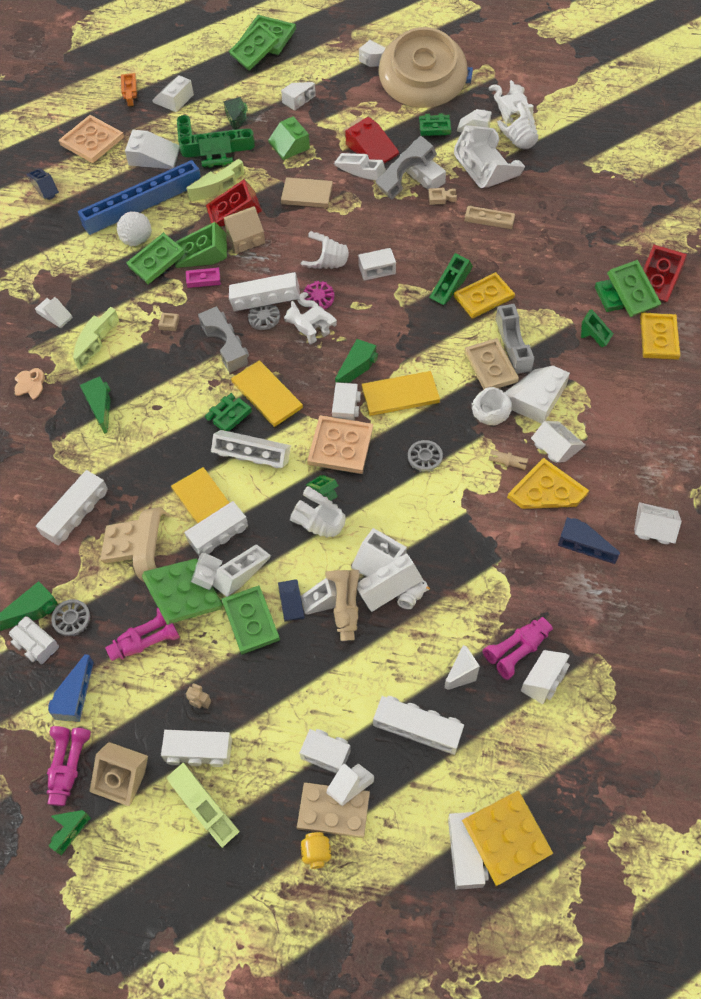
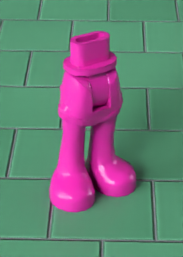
M157 608V616L153 620L138 627L129 628L117 638V641L113 640V643L105 647L111 661H114L118 658L124 659L127 656L141 653L145 648L167 639L176 640L180 636L173 623L167 625L159 608ZM165 626L162 630L144 639L141 638L143 635Z
M543 617L538 621L533 620L530 624L516 629L515 633L505 641L497 645L486 646L482 650L483 655L489 663L495 664L508 650L519 643L521 646L497 663L499 674L504 679L509 680L515 673V664L530 652H535L541 642L548 637V633L553 630V627Z
M51 726L49 733L55 740L56 747L51 767L47 772L49 789L47 790L49 795L47 804L65 806L66 799L70 797L71 788L78 775L77 765L82 747L90 739L91 731L83 728H73L71 732L70 729L65 727ZM71 737V749L67 766H63L66 749Z

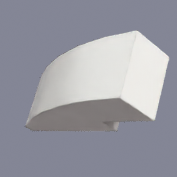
M341 153L334 163L335 166L348 173L370 180H377L386 171L383 160H369L367 154Z

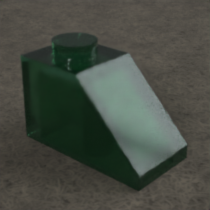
M241 97L223 101L225 114L233 130H238L247 119L246 112L248 108L246 103H243Z

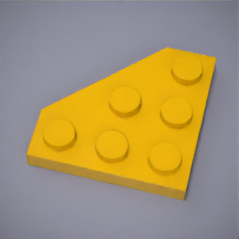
M543 458L508 493L507 498L522 509L577 507L588 495L589 490Z

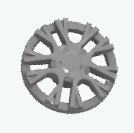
M276 305L252 308L250 314H248L250 325L257 330H267L274 327L281 317Z
M421 440L415 442L408 450L410 466L420 470V472L433 471L442 462V450L439 445L432 441ZM427 444V448H421V445Z
M71 599L60 603L55 608L51 621L54 629L59 634L76 636L87 629L86 627L91 620V616L86 604L82 601ZM67 605L69 609L63 612L61 608ZM80 606L84 608L80 612H77ZM63 620L61 624L56 625V621ZM81 620H85L83 625L79 623ZM72 627L73 631L67 632L68 629Z

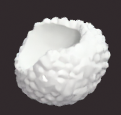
M127 212L121 216L117 223L119 239L125 245L131 247L138 246L146 242L151 236V224L147 217L139 212Z
M488 387L479 392L473 400L472 411L479 422L494 426L502 423L509 417L512 411V402L509 396L502 390Z

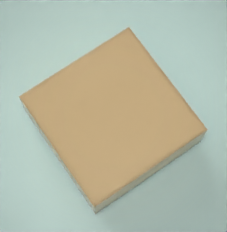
M162 313L158 324L159 330L176 331L179 314Z

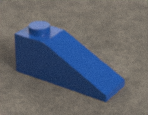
M85 654L54 692L53 700L51 699L48 705V711L55 720L80 722L94 664L89 655Z

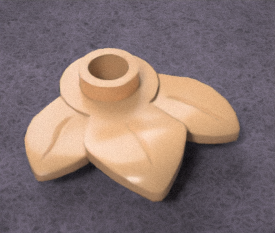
M39 368L20 372L15 377V380L18 382L15 386V395L20 396L29 393L30 397L35 400L43 390L44 372Z

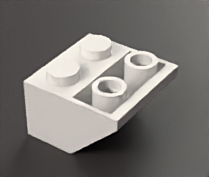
M373 528L362 542L351 568L359 570L360 574L368 577L380 568L395 561L396 558L406 554L407 547Z
M544 650L523 683L521 692L541 704H544L546 698L551 700L558 684L561 683L570 666L567 663L570 655Z

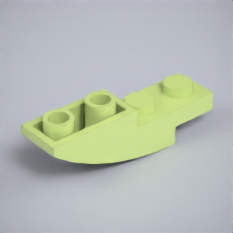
M238 159L217 174L209 172L188 186L189 200L195 201L210 198L232 188L237 184L236 179L245 174L243 162Z
M110 307L100 318L93 316L80 333L73 354V359L78 369L81 370L103 347L101 339L119 322L114 308Z
M182 763L166 777L184 803L221 847H224L240 832L185 763Z

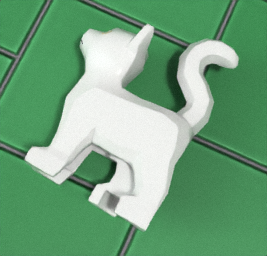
M511 80L509 93L502 97V88L499 85H491L489 87V91H496L494 98L498 103L506 124L513 122L512 117H510L512 114L520 115L517 107L518 102H522L525 107L530 108L533 114L534 106L528 104L527 97L523 94L524 87L514 84Z
M303 292L300 294V299H298L299 304L312 308L306 313L300 314L296 304L292 301L291 308L287 310L284 320L294 324L301 333L307 335L308 342L311 345L317 341L315 337L316 328L319 327L322 336L325 337L330 334L329 326L333 325L335 327L337 320L322 307L318 306L316 302L304 300L308 293Z

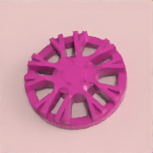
M314 281V283L308 284L305 287L306 289L303 292L308 293V296L311 297L304 298V300H313L319 303V306L324 310L332 305L334 291L327 282Z

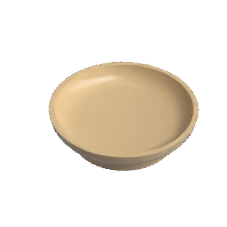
M430 27L413 28L394 39L385 48L378 69L381 84L386 92L398 102L417 108L435 107L452 100L463 89L468 75L467 60L459 45L446 33Z

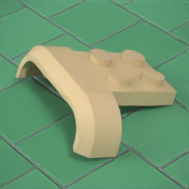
M161 507L146 509L141 512L139 520L106 526L100 561L106 564L133 559L135 573L144 582L142 578L143 572L157 568L154 555L161 515L168 517L170 514Z

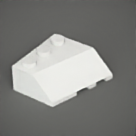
M555 366L534 369L505 392L512 402L511 409L542 424L546 421L564 391L570 373Z

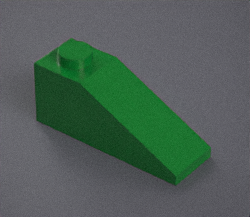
M455 253L429 298L445 305L454 295V292L464 283L473 268L470 260Z
M356 339L335 377V385L336 383H350L369 370L372 363H376L378 358L376 345Z
M99 376L81 384L80 387L105 434L108 433L111 400L108 392L111 390L107 382L103 383Z
M38 581L0 612V631L18 626V623L24 617H29L32 621L41 619L47 614L52 613L59 604L54 596Z

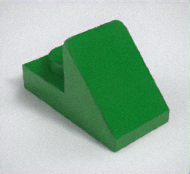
M591 309L582 321L581 338L591 335L601 347H604L608 344L614 333Z
M320 475L306 484L307 487H311L330 501L337 497L334 488L338 487L335 479Z
M83 810L52 815L51 817L61 824L63 828L53 835L49 847L59 855H62L91 817Z

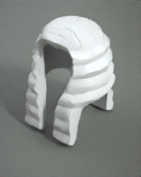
M518 102L517 107L521 116L509 127L501 120L497 121L503 134L516 147L529 149L537 143L539 135L537 134L534 117L530 108L525 107L522 102Z
M310 231L308 233L309 238L322 242V254L318 261H302L301 265L303 267H312L314 269L323 267L327 269L329 267L333 269L345 265L349 256L347 245L334 242L328 236Z
M306 487L303 495L320 505L314 509L299 500L290 516V521L301 524L308 532L319 534L320 537L325 536L328 538L338 535L346 521L342 509L311 487Z

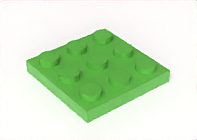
M257 15L242 37L260 22L279 38V42L269 51L279 55L295 32L296 24Z
M197 558L144 571L142 574V578L167 625L221 610L223 606L213 586L208 590L191 582L198 562Z

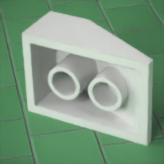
M132 130L125 149L129 166L164 169L174 168L180 151L179 145L149 131Z

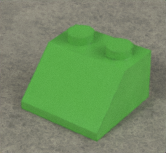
M294 116L281 121L268 139L269 144L283 160L310 149L309 134Z

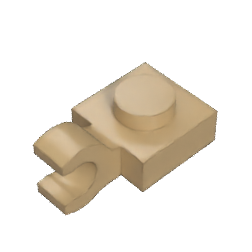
M193 683L192 687L188 688L186 696L189 703L196 708H201L202 706L208 709L211 699L208 694L202 691V686Z

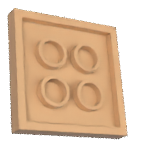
M89 115L59 139V143L64 148L94 163L122 140L124 134Z
M320 415L307 460L308 465L363 474L373 432V424Z

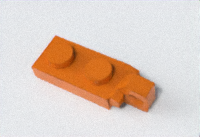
M136 73L121 74V93L123 99L127 100L128 106H134L133 98H137Z

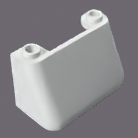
M466 125L454 147V155L480 188H489L520 176L525 166L519 160H514L511 164H508L496 150L499 135L494 128Z

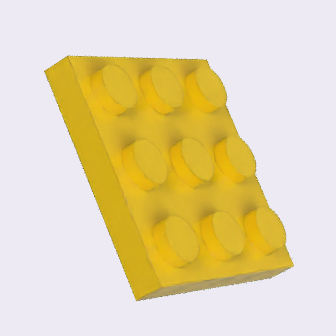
M519 790L462 820L496 886L553 854Z

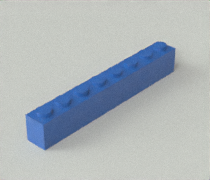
M190 160L78 211L82 226L91 235L119 222L121 216L127 212H141L187 191L188 186L201 178L200 170Z

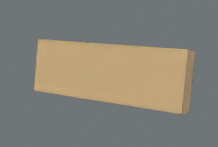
M468 206L464 221L512 229L515 214Z

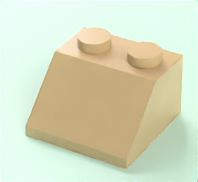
M255 207L224 217L227 239L235 254L265 243L264 231Z
M108 742L96 754L90 792L130 806L145 775L148 756Z

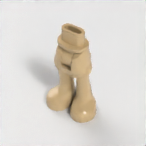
M359 570L325 571L326 579L336 584L337 595L334 616L336 626L340 628L337 629V632H340V640H355L354 631L357 630L358 620L356 594L360 577Z

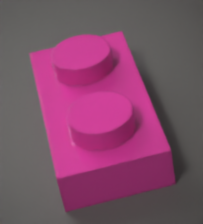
M209 268L186 271L187 288L221 285L220 269Z

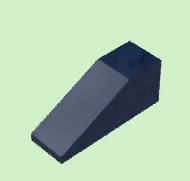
M41 168L26 174L42 198L49 200L56 197L55 194L59 193L52 176Z
M566 518L558 546L612 564L616 563L620 552L587 523L581 522L576 518Z

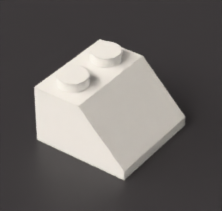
M177 76L152 100L153 103L177 112L194 95L191 80Z
M544 421L531 437L535 442V446L549 454L548 458L555 463L566 462L585 446L579 438L559 421Z
M639 502L634 530L635 534L641 539H658L657 541L663 544L676 543L682 521L678 511Z

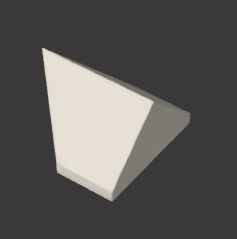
M464 645L446 679L445 689H453L474 682L477 679L480 666L469 649Z

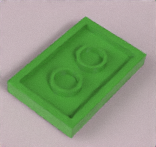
M258 22L229 50V53L250 71L279 42V38L262 23Z
M163 232L126 262V264L142 280L150 284L186 253L183 248Z
M638 260L613 268L607 272L630 318L661 305Z
M260 585L222 598L241 655L280 641Z

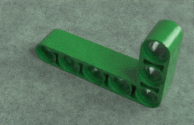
M181 115L177 118L178 142L183 157L201 156L199 139L229 136L232 152L251 150L255 147L254 133L251 129L193 135L190 117Z

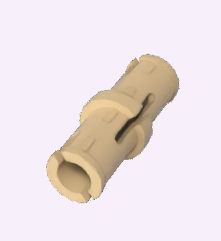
M491 449L490 454L498 457L489 456L488 461L505 464L506 467L513 466L523 470L526 469V465L519 462L527 463L528 458L514 456L510 452L506 454Z

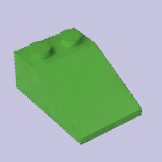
M216 222L175 242L186 253L175 262L177 268L213 265L227 258V234Z

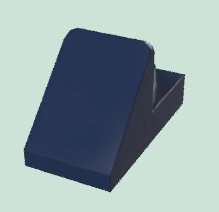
M298 580L278 582L284 621L303 619L304 612Z

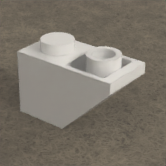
M291 83L281 90L282 103L294 111L316 96L315 83Z

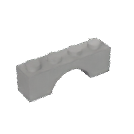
M422 136L415 140L375 181L379 189L393 200L403 189L401 180L405 171L415 165L426 166L437 155L433 145Z
M515 304L498 306L496 323L508 358L516 374L531 372L534 356L530 345H525L523 342Z
M216 306L198 314L200 325L207 337H219L226 341L225 345L220 349V354L228 372L231 373L247 366L248 351L245 347L242 348L241 340L238 335H234L232 325L230 323L227 324L224 312H220Z

